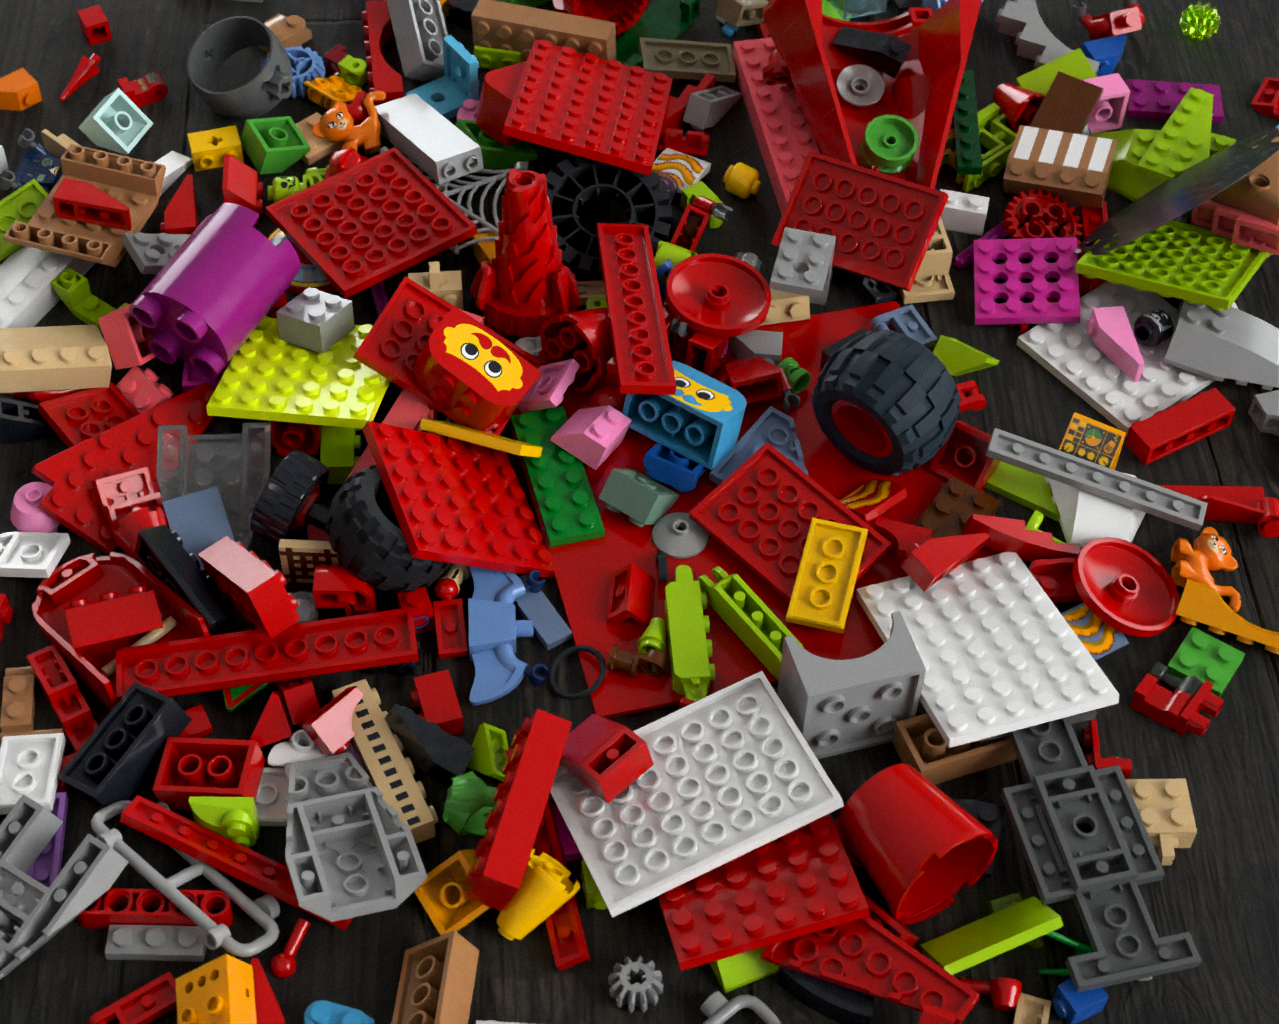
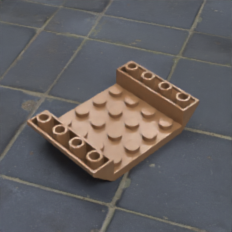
M71 144L60 158L63 175L28 223L14 221L3 236V239L7 242L117 267L127 252L121 242L124 233L140 232L158 205L166 166ZM64 178L88 182L129 207L132 228L130 231L57 218L55 217L52 197Z

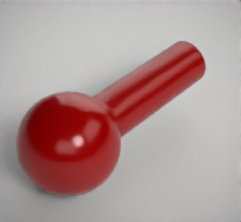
M301 918L298 919L283 952L276 954L272 958L270 969L276 977L287 978L295 972L296 961L294 957L310 926L308 921Z

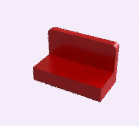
M633 563L611 574L606 620L616 625L632 617L643 626L648 627L653 614L655 579Z

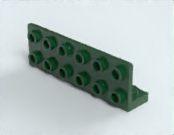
M655 0L641 15L636 24L631 26L616 42V60L623 65L630 67L639 66L642 68V56L639 55L638 48L639 38L677 40L700 15L701 0H681L680 3L674 0Z

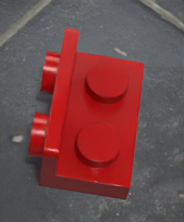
M1075 557L1037 559L1032 561L1028 568L1053 604L1083 601L1073 581L1072 567Z

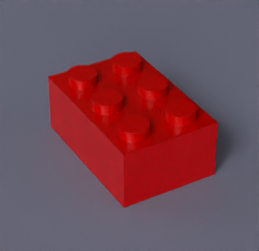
M168 737L153 786V792L158 801L166 803L171 810H191L189 796L253 797L255 803L266 760L255 740Z

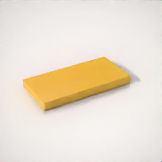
M422 418L420 428L425 431L518 456L539 458L543 449L540 446L446 421Z
M812 518L786 614L787 622L843 634L868 529Z

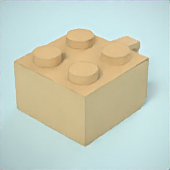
M439 261L429 262V272L408 273V278L449 304L463 310L461 270L440 271Z
M1125 779L1161 866L1172 865V860L1175 858L1174 848H1190L1197 834L1186 779Z

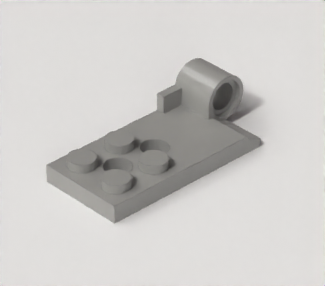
M124 233L121 242L142 274H158L191 234Z

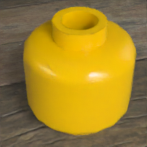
M742 162L730 165L723 178L726 190L742 199L748 198L751 194L756 195L761 186V181L758 180L759 172Z

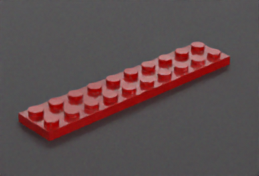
M597 223L596 235L619 393L630 395H675L676 381L649 227L643 224Z
M410 607L296 623L272 639L259 629L116 649V698L119 702L134 682L167 697L419 661L413 609Z

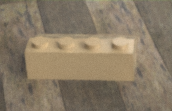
M96 324L0 328V393L109 387L112 370L108 346Z

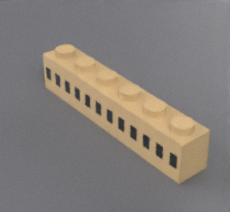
M365 678L333 690V699L350 687H358L364 695L356 705L352 715L351 726L356 735L350 739L352 746L361 759L362 768L368 774L370 783L374 787L377 786L382 792L383 801L388 806L392 805L398 813V819L401 823H406L416 844L435 837V823H438L436 811L432 805L427 806L424 800L427 797L421 781H415L413 777L415 774L413 764L409 757L404 758L401 753L403 751L402 742L396 734H392L391 727L385 720L388 712L386 710L381 711L379 707L381 700L376 688L370 689Z

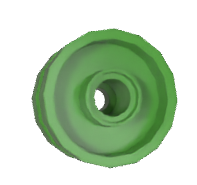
M896 115L876 117L868 124L859 149V161L864 168L868 169L877 165L880 173H906L919 144L918 133L914 126L902 117Z

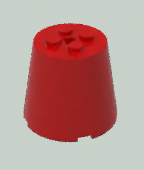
M905 763L890 766L867 780L850 797L839 817L841 830L892 914L906 925L927 920L957 901L953 895L966 884L972 887L980 879L991 864L998 847V840L989 829L911 765Z

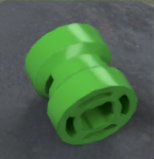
M788 357L778 364L784 370L792 387L791 393L798 394L808 386L811 374L804 368L800 369L798 362L793 358Z

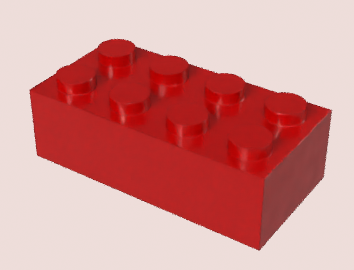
M225 536L198 554L207 574L216 582L218 586L217 591L223 599L228 598L234 605L236 612L270 639L301 620L296 611L298 603L291 593H287L284 587L287 582L278 569L272 570L266 560L260 561L252 550L248 552L240 541L235 542L228 536Z

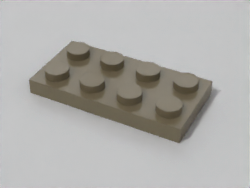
M639 38V55L642 56V68L645 71L663 73L673 79L701 81L706 74L715 76V81L735 83L737 75L731 44Z

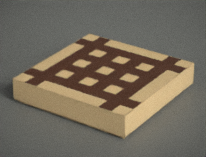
M280 539L279 553L283 576L286 582L313 583L316 565H341L340 557L337 552L333 551L329 541Z

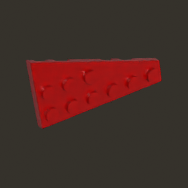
M868 916L768 945L760 954V959L919 1012H922L924 1004L956 1015V1024L962 1023L980 997V994Z

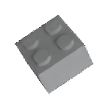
M308 287L276 312L279 338L281 340L322 354L355 329L352 301L316 288Z

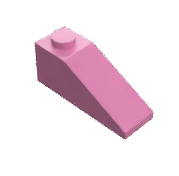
M1124 306L1093 308L1091 317L1087 320L1086 329L1088 335L1092 336L1094 345L1132 381L1139 382L1145 363Z

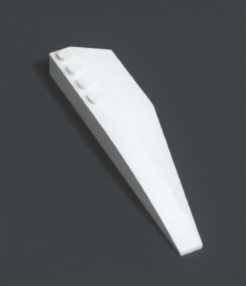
M171 151L154 162L166 166L160 196L193 163L192 158ZM27 246L11 254L0 265V328L34 327L61 300L50 282L68 268L84 276L95 262Z

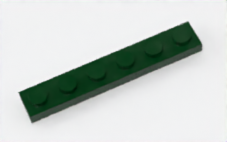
M965 69L952 116L956 174L981 175L983 168L973 70Z

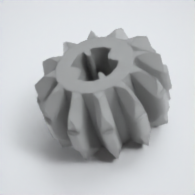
M641 955L637 958V962H632L627 956L624 959V965L615 964L614 973L608 977V984L611 986L609 988V995L611 998H617L616 1005L618 1008L627 1004L628 1011L632 1013L635 1007L639 1006L645 1013L647 1003L657 1004L658 995L663 993V984L661 982V970H655L653 960L643 964Z

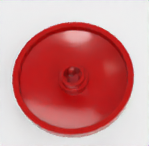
M713 253L695 255L678 263L671 270L667 279L665 297L671 312L679 321L688 323L689 328L700 333L717 337L743 335L759 327L768 315L771 304V290L766 279L757 269L738 258Z
M1103 537L1087 543L1075 557L1072 575L1076 590L1089 610L1108 626L1127 635L1152 637L1164 632L1176 619V611L1180 602L1176 585L1164 566L1146 550L1126 540Z

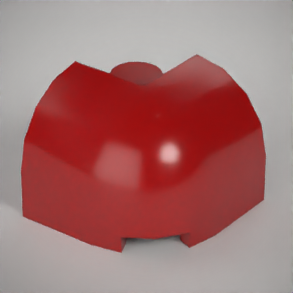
M316 565L313 582L315 608H345L346 616L377 612L374 586L369 582L359 579L356 573L344 565Z

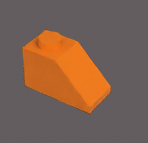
M24 68L0 78V109L22 111L42 101L38 82Z

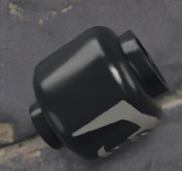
M1154 309L1142 314L1134 323L1135 337L1148 347L1165 342L1173 334L1174 325L1171 317L1160 309Z

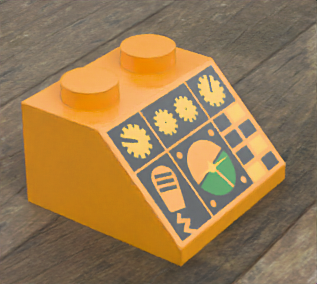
M1074 412L1059 451L1115 470L1126 432Z

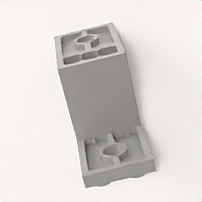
M785 227L770 280V289L809 296L810 303L825 305L834 270L832 263L836 236Z

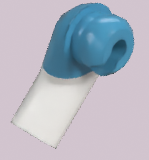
M718 15L716 16V19L725 25L722 27V32L725 35L731 37L734 32H737L738 27H734Z

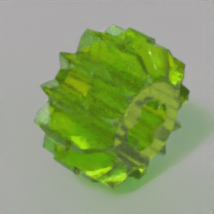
M1200 0L1197 6L1190 3L1188 8L1182 12V19L1180 20V26L1183 28L1184 35L1190 34L1191 40L1198 37L1202 41L1204 36L1210 39L1212 34L1216 33L1219 28L1220 15L1217 14V7L1210 8L1209 2L1206 5H1202Z

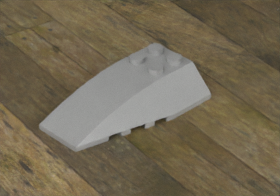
M1180 299L1176 312L1179 316L1174 333L1167 345L1164 363L1216 381L1223 382L1224 378L1235 380V384L1246 386L1249 382L1260 384L1261 388L1272 391L1273 387L1279 388L1278 328L1231 306L1228 310L1219 311L1213 310L1207 305L1199 303L1189 304Z
M351 752L291 763L289 768L285 848L286 865L299 907L331 922L395 909L427 879V874L411 830L406 823H401L398 819V813L392 805L388 806L383 801L382 792L377 786L374 787L370 783L368 774Z

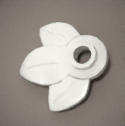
M298 730L290 737L289 741L278 743L272 748L268 756V764L285 767V774L289 780L291 763L327 757L329 754H322L306 731Z

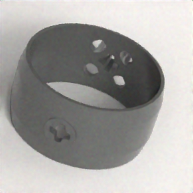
M235 16L218 21L197 38L190 50L187 68L195 90L213 111L226 119L246 121L247 119L258 118L271 111L283 98L288 99L293 92L292 66L286 49L274 32L255 18ZM253 46L271 47L270 55L264 68L252 81L232 91H210L216 71L234 53ZM205 50H208V58H205ZM263 82H265L264 88L261 89Z

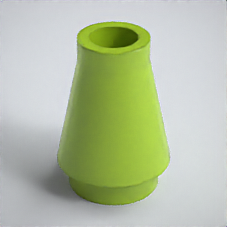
M659 617L651 619L649 626L637 642L639 652L646 653L648 650H658L665 653L667 623L664 619Z

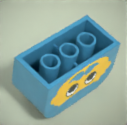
M672 361L676 381L675 395L626 394L622 414L632 420L629 428L712 470L722 463L734 449L738 440L747 401L736 389L686 364Z

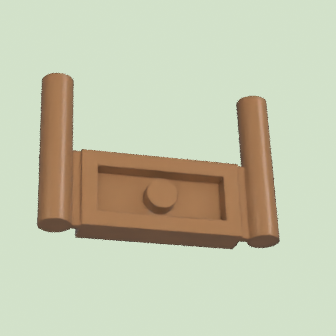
M31 666L5 669L0 742H2L3 736L64 733L63 728L33 730L37 680Z

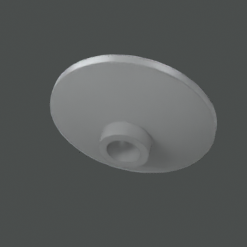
M851 65L841 71L837 78L836 87L844 101L854 106L866 107L875 104L881 99L884 92V81L881 75L869 66Z
M683 512L663 516L656 522L652 531V539L656 548L659 551H663L666 556L677 559H686L698 555L706 547L709 537L707 532L689 518V513Z

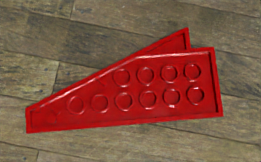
M205 382L36 464L31 472L52 486L37 508L107 556H110V552H113L118 545L112 538V530L101 510L92 481L148 467L155 493L158 492L215 417L207 415L206 406L216 388Z

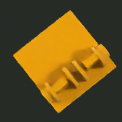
M331 75L324 79L315 78V80H311L312 82H304L306 86L310 87L306 91L308 99L324 107L326 110L332 109L333 105L338 101L345 104L353 102L356 94L362 91L360 87L346 83L344 78L337 75Z

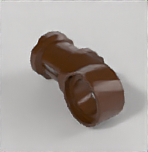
M615 644L609 654L607 670H621L630 673L631 677L634 678L637 677L638 672L654 677H663L668 669L670 658L658 650H648L646 653L639 651L632 653L620 649L619 645Z

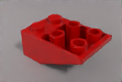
M594 713L568 734L559 763L607 804L654 765L647 744L628 727Z

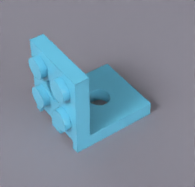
M452 35L443 38L445 76L405 93V96L413 93L417 94L447 120L457 116V112L463 106L465 100H479L478 87L480 86L478 79L479 62L477 58L471 55L464 48L463 44L458 42Z

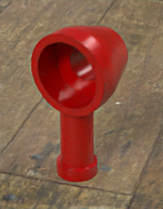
M966 977L960 978L961 982L975 992L990 994L995 1009L1001 1011L1015 1010L1022 992V983L1011 978H993L990 981L966 979Z

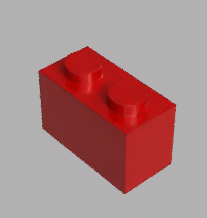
M449 670L414 677V690H410V697L413 708L419 707L421 714H417V716L438 724L442 730L452 736L464 734L463 716Z

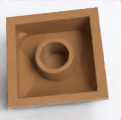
M278 13L263 23L274 32L285 48H289L291 45L299 47L312 38V31L306 27V21L296 15L287 17ZM257 46L268 54L270 53L271 47Z

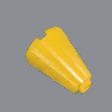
M535 849L531 851L520 889L506 907L500 911L496 920L499 925L498 931L500 934L511 941L514 938L522 940L571 899L580 889V884L577 880L573 884L568 879L571 872L544 852L539 857L533 855Z

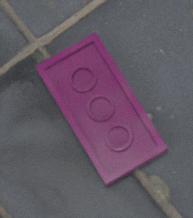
M1141 79L1125 80V84L1131 91L1126 107L1127 117L1168 120L1188 90L1193 87L1213 94L1212 123L1222 124L1224 113L1220 85Z

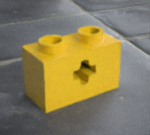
M236 125L187 134L195 171L223 167L224 154H230L244 163L241 141Z

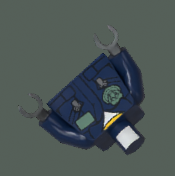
M24 129L22 135L18 138V144L22 148L30 147L32 150H26L16 174L10 170H3L0 175V188L2 190H9L11 188L13 189L12 192H14L32 179H35L49 194L63 175L60 158L50 153L40 143L36 144L34 142L35 133L31 129Z

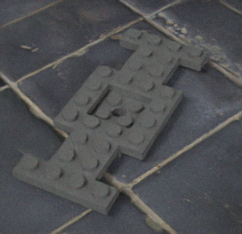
M1096 709L980 740L982 742L1007 736L1010 737L1027 784L1003 788L1000 795L1043 905L1070 899L1074 900L1094 951L1068 957L1065 964L1076 993L1198 967L1201 963V958L1190 932L1159 938L1137 885L1162 880L1165 875L1120 766L1097 770L1094 769L1093 765L1088 766L1071 726L1074 723L1094 720L1097 715ZM1086 823L1092 828V832L1083 833L1077 828L1076 824Z

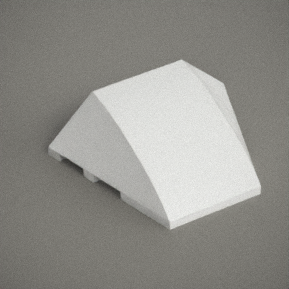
M1045 477L1047 485L1050 484L1053 492V504L1057 505L1060 513L1059 522L1067 544L1080 545L1081 550L1090 541L1103 537L1118 538L1132 542L1146 512Z

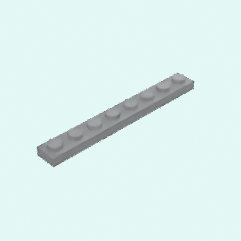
M997 428L994 429L985 456L1197 531L1203 526L1208 504L1206 502Z

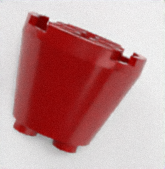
M606 307L558 314L542 324L538 333L541 335L542 350L539 351L542 364L547 365L574 359L580 367L575 374V380L568 387L574 389L575 393H583L595 387L607 375V362L613 357L614 352Z

